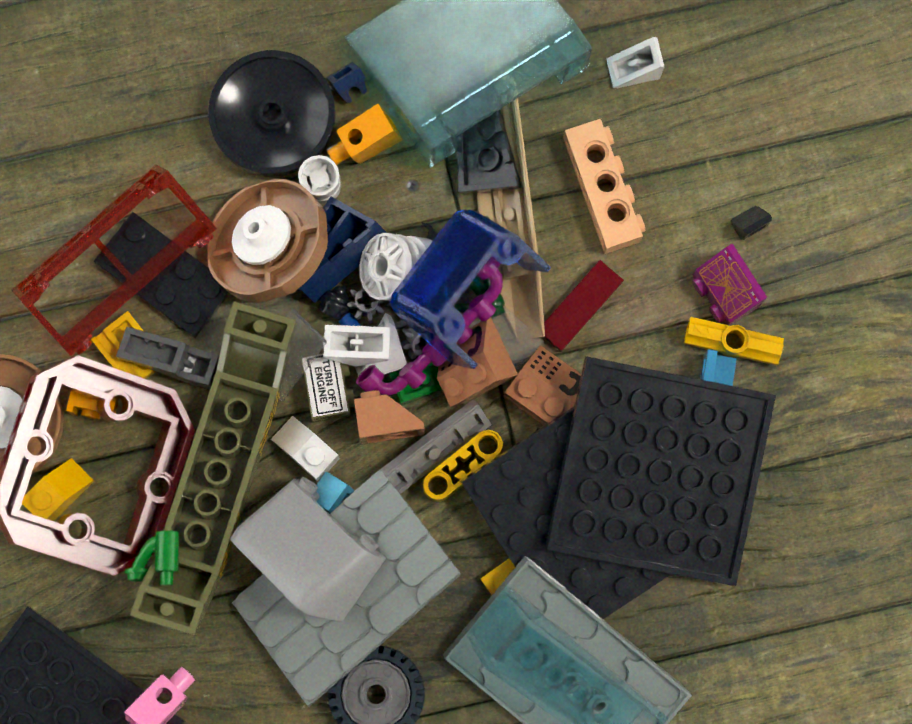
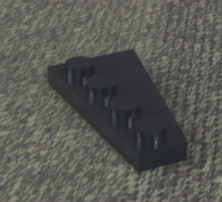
M481 64L454 68L458 192L470 194L522 188L488 66Z

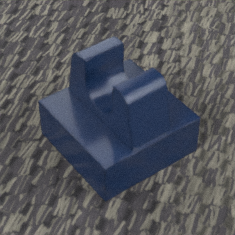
M353 62L326 77L331 88L347 103L352 102L349 96L350 88L355 86L360 93L365 94L367 92L364 82L366 78L361 68Z

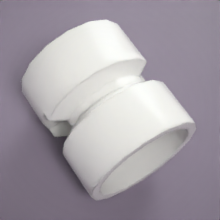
M317 155L311 156L302 163L298 172L299 184L306 188L321 205H325L331 196L336 199L340 194L341 181L335 162L326 156Z

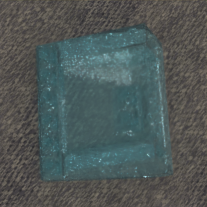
M403 0L345 36V41L430 168L456 152L458 135L548 78L555 75L562 85L586 70L592 51L591 45L575 21L556 0Z

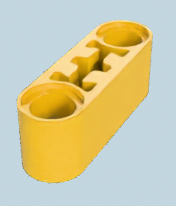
M492 430L480 432L425 477L423 483L426 497L434 502H442L463 486L460 480L501 454L503 442L500 435ZM484 438H491L496 442L497 450L492 454H484L479 449V442ZM473 448L475 456L483 462L478 464L477 459L473 460L468 467L470 472L467 474L463 470L458 472L454 476V479L458 482L453 485L450 476L443 470L448 468L449 473H452L457 468L456 461L458 459L462 462L467 461L472 456V453L468 450ZM434 478H441L447 483V490L441 495L433 494L428 488L430 481Z

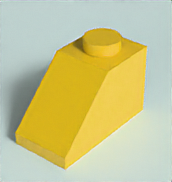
M70 458L44 476L24 496L22 504L33 515L55 521L94 480Z

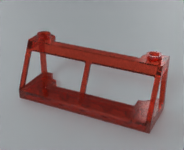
M155 165L16 285L12 292L70 356H73L75 353L79 355L86 351L93 343L91 337L97 327L186 249L195 246L202 248L208 244L214 237L212 233L217 228L170 172ZM168 187L194 215L195 221L138 271L131 274L99 238L145 198L149 200L155 194L164 191ZM94 243L123 274L126 281L62 336L33 304L40 299L42 293L50 286L49 282Z

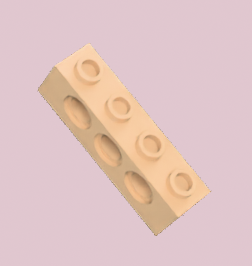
M600 118L565 130L563 140L604 254L640 243L643 237L642 232H645L644 222L640 214L635 215L631 203L635 202L630 185H624L621 174L624 173V167L619 155L614 156L610 145L614 144L610 128L608 126L603 127ZM597 150L603 155V160L598 163L591 162L587 158V153ZM607 179L612 182L614 189L610 192H603L598 188L597 182ZM613 208L620 209L624 214V219L619 222L613 221L609 218L607 212Z

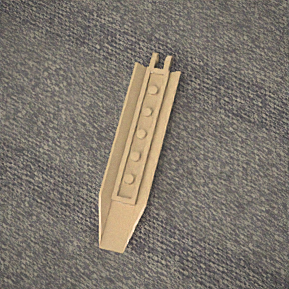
M503 65L497 68V76L491 70L489 72L522 188L477 193L479 216H488L491 219V229L499 240L505 243V248L501 250L500 266L498 268L503 280L500 294L505 302L503 306L506 311L504 316L517 341L523 342L545 337L543 301L517 87L512 78V71L508 66Z

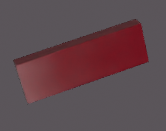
M599 260L544 322V338L562 352L624 280Z

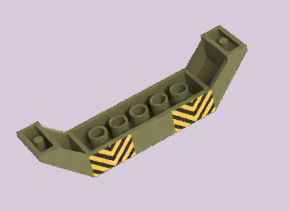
M235 301L233 302L224 329L217 370L164 531L179 532L178 573H173V586H160V573L155 572L154 557L142 584L140 583L130 613L131 617L195 636L221 581L233 544L230 538L239 526L280 399L296 320Z

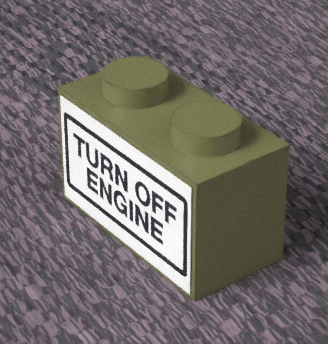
M324 352L301 356L313 423L351 416L349 408L355 407L353 389H346L344 380L345 376H350L348 364L324 358Z

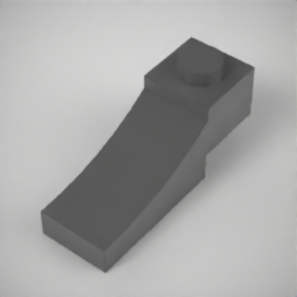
M126 327L116 355L119 360L160 372L181 380L186 384L207 390L211 388L219 360V355L192 348L186 343Z

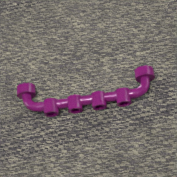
M491 252L484 254L476 261L472 270L481 280L490 279L488 290L483 295L475 297L469 304L468 309L460 317L450 321L445 331L437 339L430 341L424 347L419 357L413 362L406 364L395 380L389 383L383 382L384 374L375 365H370L361 372L356 383L365 392L372 390L380 391L381 395L388 396L397 394L407 385L412 389L419 387L426 379V375L422 371L431 362L438 367L447 360L449 352L445 348L454 340L458 344L467 341L473 332L468 326L477 317L484 322L495 313L496 308L492 303L500 295L503 287L502 275L498 270L500 261Z

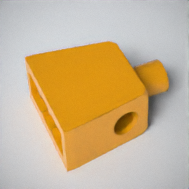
M376 104L339 128L336 132L341 141L326 150L336 165L349 157L360 164L403 141V138L390 115L379 104ZM362 137V141L356 144L357 140Z

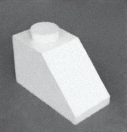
M294 416L271 438L277 446L317 482L340 459L336 452Z

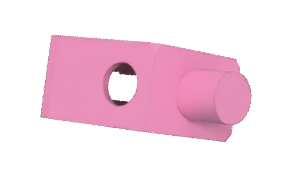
M180 667L170 679L162 674L125 711V719L130 724H166L186 703V696L183 693L191 686L195 679L183 667ZM161 694H168L171 700L167 704H162L157 701V698Z

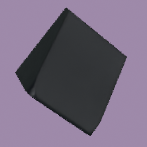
M753 206L732 218L731 224L740 239L744 240L766 228L772 221V216L759 206Z

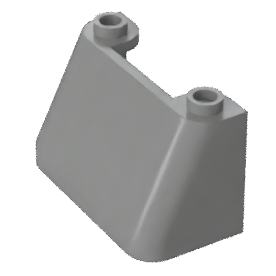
M302 477L300 480L293 479L240 524L230 539L298 609L311 616L343 621L386 557L377 550L379 545L372 538L366 535L361 537L350 535L317 503L320 495L317 492L318 487L315 483L305 477Z

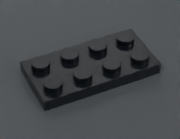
M134 212L130 214L94 260L103 270L194 338L199 335L230 295L214 279L208 267Z

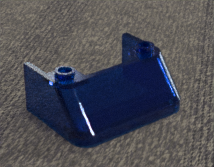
M466 209L457 211L450 218L391 296V307L403 321L451 364L475 369L478 364L456 345V342L464 332L465 321L461 313L453 307L491 257L502 265L518 263L525 270L549 272L552 267L518 235L480 213Z

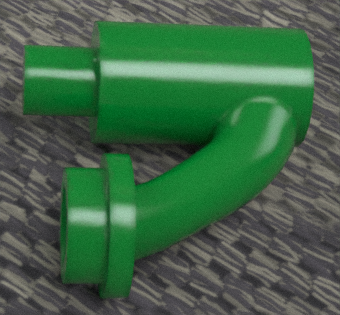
M157 531L156 535L151 537L142 546L132 567L125 569L127 581L143 582L149 570L145 569V565L155 552V572L160 573V586H173V573H178L179 532Z

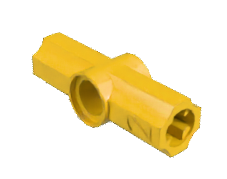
M694 317L689 318L684 337V345L706 350H716L726 357H740L774 366L779 364L784 345V338L746 330L740 325L729 326ZM729 334L737 335L741 340V347L738 349L729 347L726 342V336Z

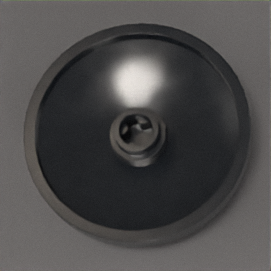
M266 50L242 57L222 73L210 96L208 118L216 144L233 164L247 172L261 176H282L299 171L300 166L306 159L311 156L320 155L326 148L335 126V104L328 82L313 64L289 52Z

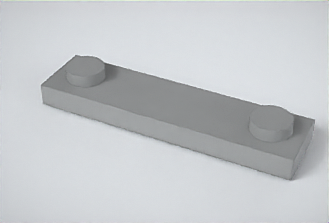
M473 399L382 467L381 470L399 494H401L492 424L479 404Z

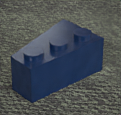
M332 196L323 207L327 217V250L314 274L296 290V292L314 303L320 299L321 295L335 287L359 266L362 251L369 240L377 234L387 233L375 220Z

